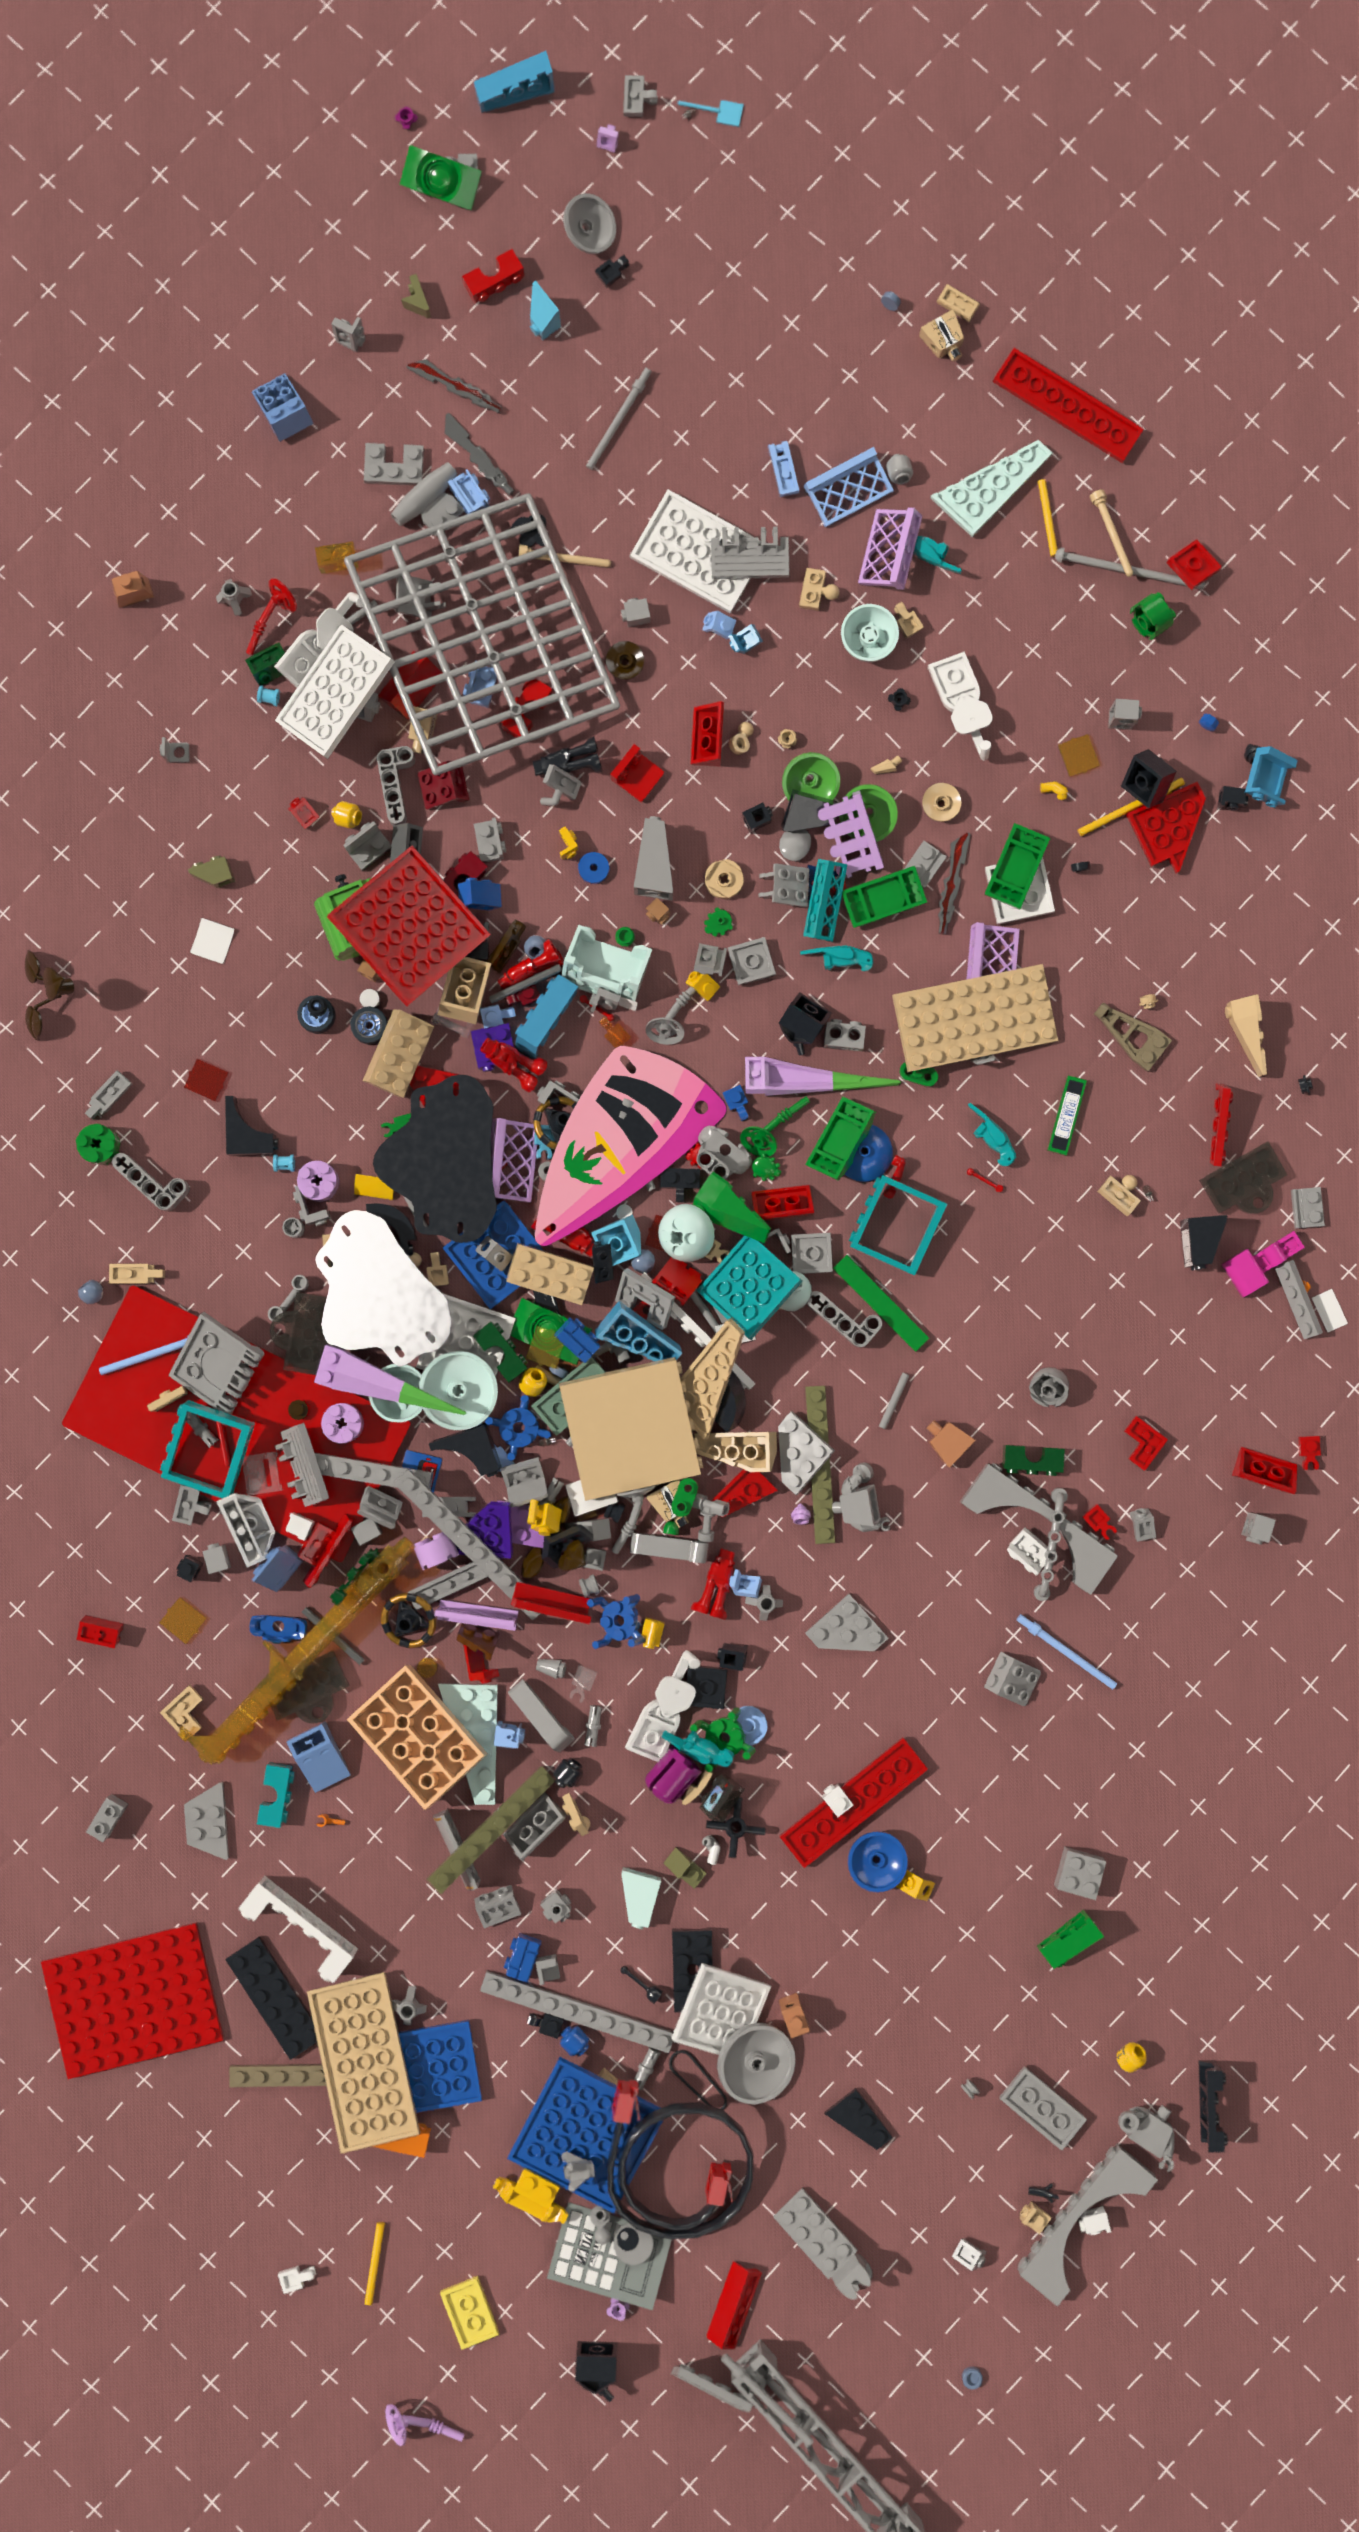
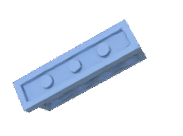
M874 447L806 482L803 486L806 493L809 494L825 527L894 491L876 456L877 452ZM874 462L877 468L875 476L865 473L867 465ZM857 473L861 475L859 485L848 481L850 474ZM864 476L874 479L871 489L861 486ZM836 481L844 484L842 494L831 490L833 483ZM876 481L884 482L887 490L882 493L875 491ZM847 485L857 488L855 498L844 495ZM860 489L870 492L868 500L862 501L857 499ZM820 490L827 492L825 503L818 501L814 493ZM830 494L840 497L838 507L827 504ZM843 498L853 501L851 509L845 510L840 508ZM826 507L836 510L835 517L829 521L824 514Z

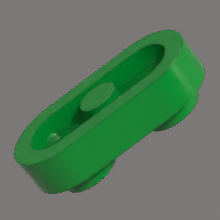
M904 1062L899 1070L903 1080L924 1087H931L938 1080V1073L932 1067L912 1071L911 1075H907L905 1072L907 1069L906 1062ZM925 1074H929L931 1076L930 1081H926L924 1079Z
M685 1478L678 1485L671 1505L672 1512L676 1516L684 1517L689 1514L698 1491V1485L693 1479ZM685 1485H691L692 1490L686 1492L684 1490ZM679 1503L685 1505L684 1510H678L677 1506Z

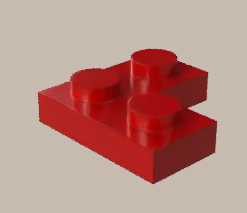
M1137 1416L1132 1419L1124 1430L1126 1434L1139 1443L1128 1460L1145 1471L1168 1439Z

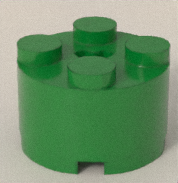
M1160 592L1148 595L1130 609V614L1133 613L1134 618L1131 619L1133 625L1143 637L1149 636V640H1153L1172 627L1173 619L1176 618L1174 610L1168 607L1164 596Z
M91 1124L81 1130L76 1138L78 1153L86 1161L97 1165H106L111 1163L113 1157L119 1153L120 1139L112 1129L101 1124ZM97 1141H100V1142H101V1143H100V1146H101L100 1148H97V1147H96V1146H97V1143H96Z

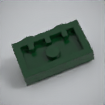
M279 642L245 659L259 686H263L282 676L274 667L285 654Z

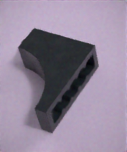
M225 1096L226 1154L228 1156L276 1154V1150H279V1138H276V1135L273 1133H263L251 1128L244 1121L238 1110L236 1097Z
M486 1423L433 1440L429 1443L431 1451L447 1449L463 1454L473 1462L480 1476H494L502 1468Z

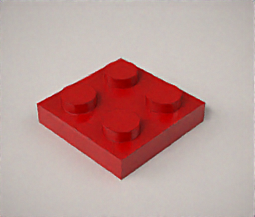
M1197 539L1171 556L1167 561L1171 569L1191 590L1215 575L1222 568Z

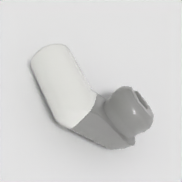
M708 1835L702 1840L703 1846H706L709 1851L707 1863L716 1865L721 1847L715 1837Z

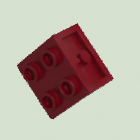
M445 761L443 763L438 764V766L444 765L452 761ZM462 766L440 775H434L431 768L418 773L427 810L451 801L466 802L470 800Z

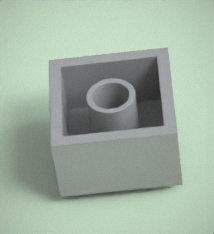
M1064 1846L1054 1886L1058 1890L1096 1900L1106 1861L1103 1857Z

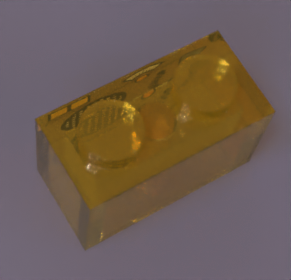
M353 541L315 547L317 564L321 574L347 570L344 558L357 553ZM358 561L354 562L355 568H359Z

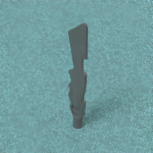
M447 413L445 435L470 453V462L478 465L479 471L484 473L486 479L493 481L494 486L502 488L511 496L515 490L509 485L500 469L492 465L490 458L480 446L475 447L467 438L470 436L450 413Z

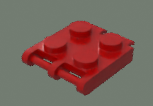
M671 1257L651 1283L656 1284L673 1295L676 1300L681 1302L680 1305L684 1306L703 1281L700 1279L702 1274L692 1267L688 1270L686 1268L687 1263Z

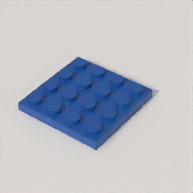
M505 1200L497 1205L495 1215L488 1229L480 1238L467 1243L450 1241L442 1247L490 1310L521 1286L506 1282L512 1260L503 1271H500L475 1251L484 1238L489 1236L512 1256H514L517 1243L543 1250ZM487 1243L483 1247V1251L489 1248L490 1243Z
M469 2020L398 2032L416 2113L482 2101Z

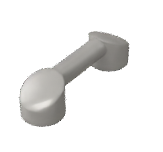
M296 1275L292 1279L293 1290L281 1306H273L269 1309L268 1318L271 1321L282 1322L286 1318L287 1309L300 1292L308 1289L309 1282L305 1276Z

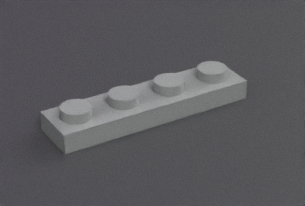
M1294 1260L1275 1266L1303 1338L1307 1339L1323 1333Z
M471 1562L408 1593L418 1595L430 1604L488 1576L474 1562ZM412 1602L415 1610L422 1608L419 1604Z

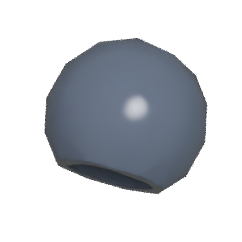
M534 935L526 940L524 951L529 958L534 959L544 953L543 943L546 941L545 938Z
M641 1249V1255L631 1259L632 1267L639 1273H648L654 1268L655 1257L649 1250Z
M89 1280L78 1289V1296L84 1303L95 1304L103 1296V1287L98 1281Z

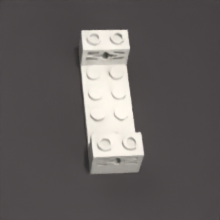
M264 1876L239 1907V1910L242 1911V1916L248 1920L252 1919L255 1921L270 1902L272 1904L271 1907L278 1913L283 1912L288 1916L289 1922L293 1925L298 1924L301 1926L303 1932L310 1938L315 1937L322 1948L331 1950L318 1969V1972H320L321 1978L325 1981L334 1983L352 1960L358 1948Z

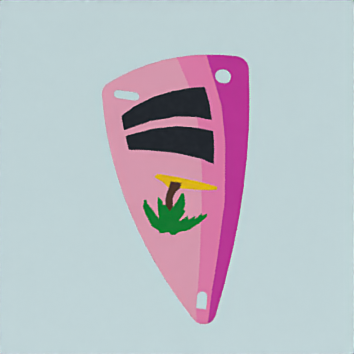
M619 1046L615 1048L584 1090L559 1139L541 1195L535 1229L536 1242L542 1246L554 1243L598 1218L641 1189L699 1141L698 1137L702 1129L706 1126H715L726 1113L724 1101L695 1074L665 1057L632 1047ZM621 1056H627L635 1066L636 1072L634 1074H631L620 1061ZM624 1098L634 1102L631 1108L622 1104ZM705 1101L708 1105L707 1112L704 1114L697 1113L695 1110L696 1102ZM620 1111L627 1114L624 1119L619 1117ZM551 1223H554L556 1230L547 1236L542 1230Z

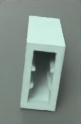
M623 1867L622 1881L629 1923H632V1926L638 1929L648 1928L661 1877Z

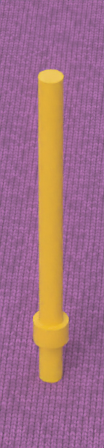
M1183 778L1171 783L1167 795L1185 785ZM1135 800L1079 828L1078 833L1080 836H1083L1143 806V804Z

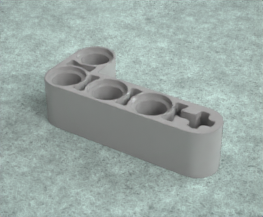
M407 746L382 750L377 755L387 817L392 826L407 822L398 770L410 768L415 763L412 749ZM405 753L411 755L407 761L401 760L402 755ZM385 757L391 758L389 764H383L382 760ZM388 776L395 777L392 783L385 782ZM391 795H398V800L390 802L389 797ZM394 809H397L400 815L399 820L397 821L395 820L396 815Z
M118 1153L112 1159L114 1168L156 1207L163 1211H172L189 1193V1184L180 1178L171 1180L164 1188L133 1158L124 1153ZM124 1159V1162L131 1168L128 1169L122 1166L120 1160ZM136 1171L141 1172V1178L138 1181L133 1179V1174ZM178 1183H182L183 1190L177 1193L175 1186ZM150 1184H154L156 1187L155 1192L149 1194L147 1191ZM165 1197L170 1199V1204L167 1207L162 1206V1200Z
M819 1291L811 1292L810 1297L819 1296L818 1301L821 1304H824V1302L828 1303L822 1308L821 1312L818 1310L821 1306L817 1303L812 1305L811 1298L807 1301L809 1308L855 1347L866 1346L882 1327V1320L877 1315H869L858 1325ZM830 1307L835 1310L834 1318H827L825 1316L827 1308ZM870 1318L877 1320L878 1326L876 1329L868 1327L867 1323ZM846 1320L850 1323L848 1331L841 1330V1321ZM857 1333H862L865 1336L863 1344L856 1343L855 1335Z
M632 1533L630 1553L706 1563L709 1542Z
M524 1679L508 1691L513 1701L553 1750L561 1753L575 1740L570 1731L559 1723Z

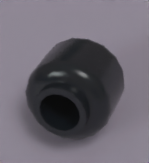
M571 1757L569 1759H562L554 1770L556 1784L562 1788L574 1787L583 1775L582 1765Z

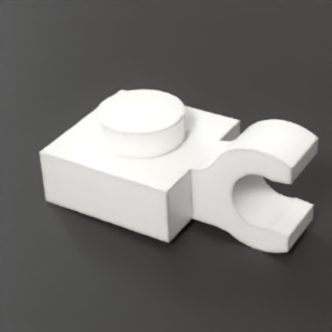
M299 2266L280 2271L278 2277L283 2293L303 2288V2281L313 2279L317 2273L314 2266L308 2267L303 2271L299 2270Z

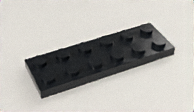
M260 1936L225 1959L290 2060L317 2043L311 2014Z

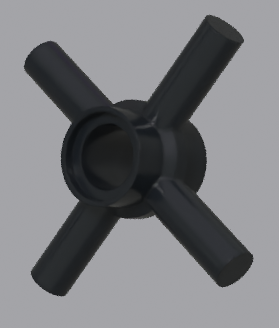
M735 1797L733 1817L727 1822L706 1820V1828L725 1830L726 1834L730 1837L728 1858L733 1859L737 1857L738 1838H741L745 1833L765 1836L766 1831L765 1827L746 1825L744 1820L741 1819L743 1798ZM732 1823L740 1825L739 1833H734L731 1830Z

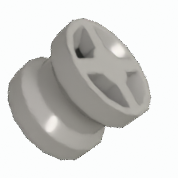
M594 1574L590 1575L587 1579H579L585 1598L589 1597L592 1593H600Z

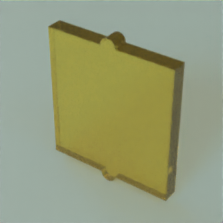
M1088 734L1078 738L1073 737L1070 741L1058 745L1069 777L1082 772L1085 774L1088 770L1100 766Z
M536 1326L526 1359L538 1362L540 1366L546 1365L557 1369L564 1344L554 1336L556 1333L554 1329L548 1330Z
M179 1597L174 1605L167 1609L168 1612L159 1623L183 1643L187 1644L192 1636L199 1632L198 1629L207 1618Z

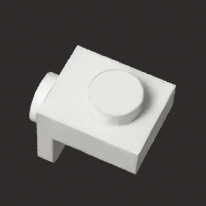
M838 1783L835 1786L831 1784L824 1789L822 1797L837 1817L853 1806V1803Z

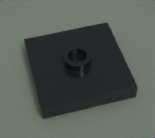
M688 1665L687 1683L691 1684L696 1692L690 1706L724 1709L728 1669L700 1666L692 1669Z

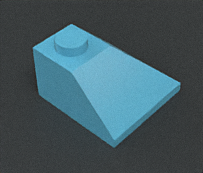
M535 280L532 283L530 328L535 336L539 335L544 340L561 327L560 312Z
M633 1214L591 1232L595 1242L601 1241L603 1245L611 1244L612 1266L641 1255V1232Z

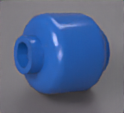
M568 2026L560 2034L562 2036L560 2045L571 2057H579L589 2048V2037L578 2026L573 2028Z

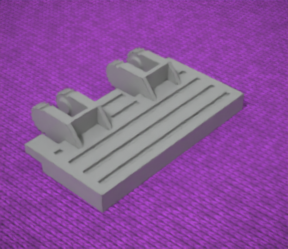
M722 527V546H719V538H711L712 578H789V537H780V546H778V527H773L772 529L773 543H766V529L761 527V546H758V537L742 538V546H739V527H734L733 530L734 544H727V527Z
M302 1423L280 1432L282 1439H287V1442L275 1446L276 1450L283 1449L284 1455L279 1457V1460L282 1462L293 1458L294 1460L290 1461L294 1475L295 1477H300L298 1480L287 1483L288 1488L295 1487L297 1491L291 1495L292 1499L306 1495V1498L303 1499L305 1507L329 1499L305 1424Z

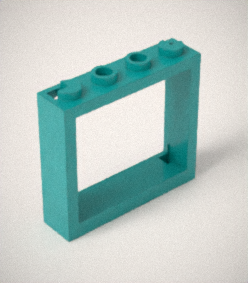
M882 1174L881 1178H876L873 1188H875L873 1196H868L865 1202V1206H867L865 1214L860 1213L856 1222L859 1224L857 1231H852L848 1241L851 1242L850 1247L915 1276L947 1203ZM885 1183L936 1205V1209L910 1266L859 1244Z
M190 1400L186 1401L183 1405L179 1406L177 1412L179 1419L172 1428L171 1434H174L173 1439L167 1445L166 1452L168 1455L160 1467L162 1471L161 1478L222 1499L234 1494L255 1423ZM189 1412L241 1430L224 1488L171 1471Z

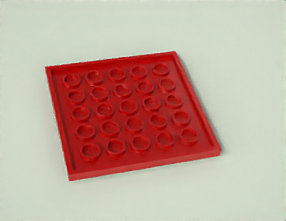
M410 846L326 916L406 1007L491 935L413 846Z

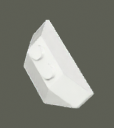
M235 1493L217 1501L246 1566L250 1567L265 1560L275 1535V1529L261 1499Z

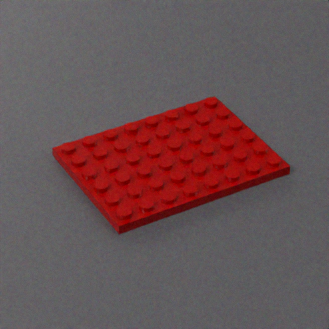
M197 1922L41 1961L67 2079L224 2040Z

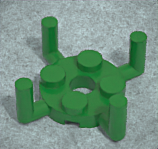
M738 1707L730 1711L728 1717L716 1719L711 1724L697 1720L690 1726L691 1731L696 1732L699 1729L706 1731V1740L713 1742L719 1750L724 1751V1749H728L734 1755L743 1750L745 1751L743 1753L745 1760L750 1759L756 1752L754 1747L745 1743L746 1737L742 1730L743 1727L737 1721L741 1713ZM722 1732H726L729 1734V1742H725L722 1740ZM707 1764L705 1770L711 1772L718 1764Z

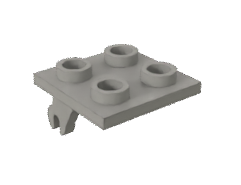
M403 576L397 577L396 599L410 595ZM412 577L417 592L441 584V582L432 583L429 580ZM431 596L421 599L428 618L432 617V611L446 608L445 602L442 604L441 601L431 602ZM414 602L396 608L397 613L419 617Z
M775 863L773 864V872L759 874L760 879H774L773 891L759 893V898H772V903L808 907L809 868Z

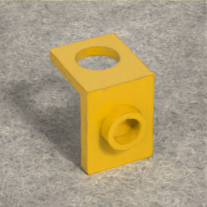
M906 1870L905 1876L896 1887L916 1899L928 1901L935 1882L924 1880ZM928 1886L927 1892L923 1895V1890Z

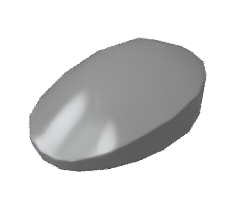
M806 829L784 832L779 844L781 854L790 861L803 859L811 846V837Z

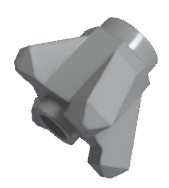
M232 579L225 580L221 592L216 596L218 604L227 603L231 605L235 616L242 614L240 602L243 598L250 597L252 593L250 588L238 586Z
M763 1585L762 1593L758 1595V1598L746 1597L745 1604L757 1606L760 1610L759 1620L767 1621L768 1614L772 1610L783 1607V1600L774 1599L771 1595L770 1585Z
M408 1986L406 1998L402 2001L392 2000L393 2009L398 2012L405 2025H411L412 2019L416 2015L426 2013L427 2005L420 2004L416 2000V1987Z
M569 2152L562 2154V2161L567 2163V2166L564 2167L565 2179L570 2181L569 2191L574 2192L586 2180L594 2177L592 2160L581 2159Z

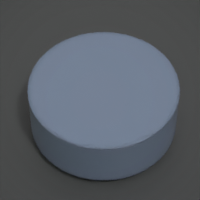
M890 291L885 292L881 298L882 304L891 311H896L901 304L900 298Z
M552 1363L549 1368L552 1373L561 1378H565L569 1374L568 1370L555 1363Z
M970 2366L963 2371L962 2381L968 2389H977L982 2384V2374L978 2368Z

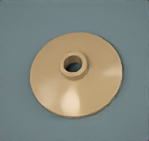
M934 784L926 790L923 796V809L935 821H949L958 814L961 808L960 794L950 784ZM943 801L945 806L939 807L938 802Z

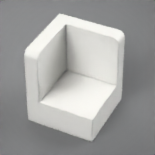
M293 1512L289 1516L291 1518L286 1531L297 1535V1538L305 1541L310 1535L315 1521Z

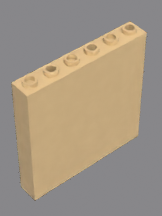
M675 1357L559 1383L585 1501L701 1475L700 1469L703 1468L701 1456L697 1457L696 1454L699 1445L697 1438L692 1436V1431L695 1430L693 1419L688 1417L687 1412L691 1411L689 1400L684 1399L683 1394L687 1390L685 1382L680 1381L679 1374L683 1373L680 1362H676Z

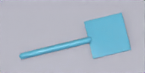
M721 100L718 109L678 101V105L717 112L716 123L739 127L743 104Z

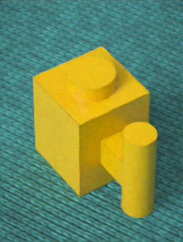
M531 1500L527 1523L539 1535L549 1536L552 1533L559 1532L562 1510L549 1503L538 1505L537 1500Z
M645 1618L641 1634L645 1638L643 1647L654 1649L655 1646L659 1647L665 1622Z

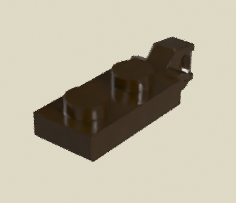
M516 919L511 923L509 929L500 939L499 944L487 960L488 963H491V968L498 973H501L521 943L519 940L520 936L526 929V926Z

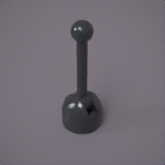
M626 1966L621 1967V1973L627 1974L647 1991V1999L655 2004L663 1991L657 1986L648 1987L629 1972Z

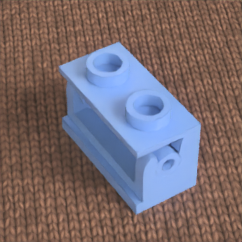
M466 469V475L462 473L448 481L449 489L464 508L466 514L490 507L488 501L490 497L485 489H480L478 486L480 484L474 473L470 474Z
M498 1721L495 1730L494 1746L518 1748L525 1738V1729L522 1728V1723L517 1727L514 1724Z

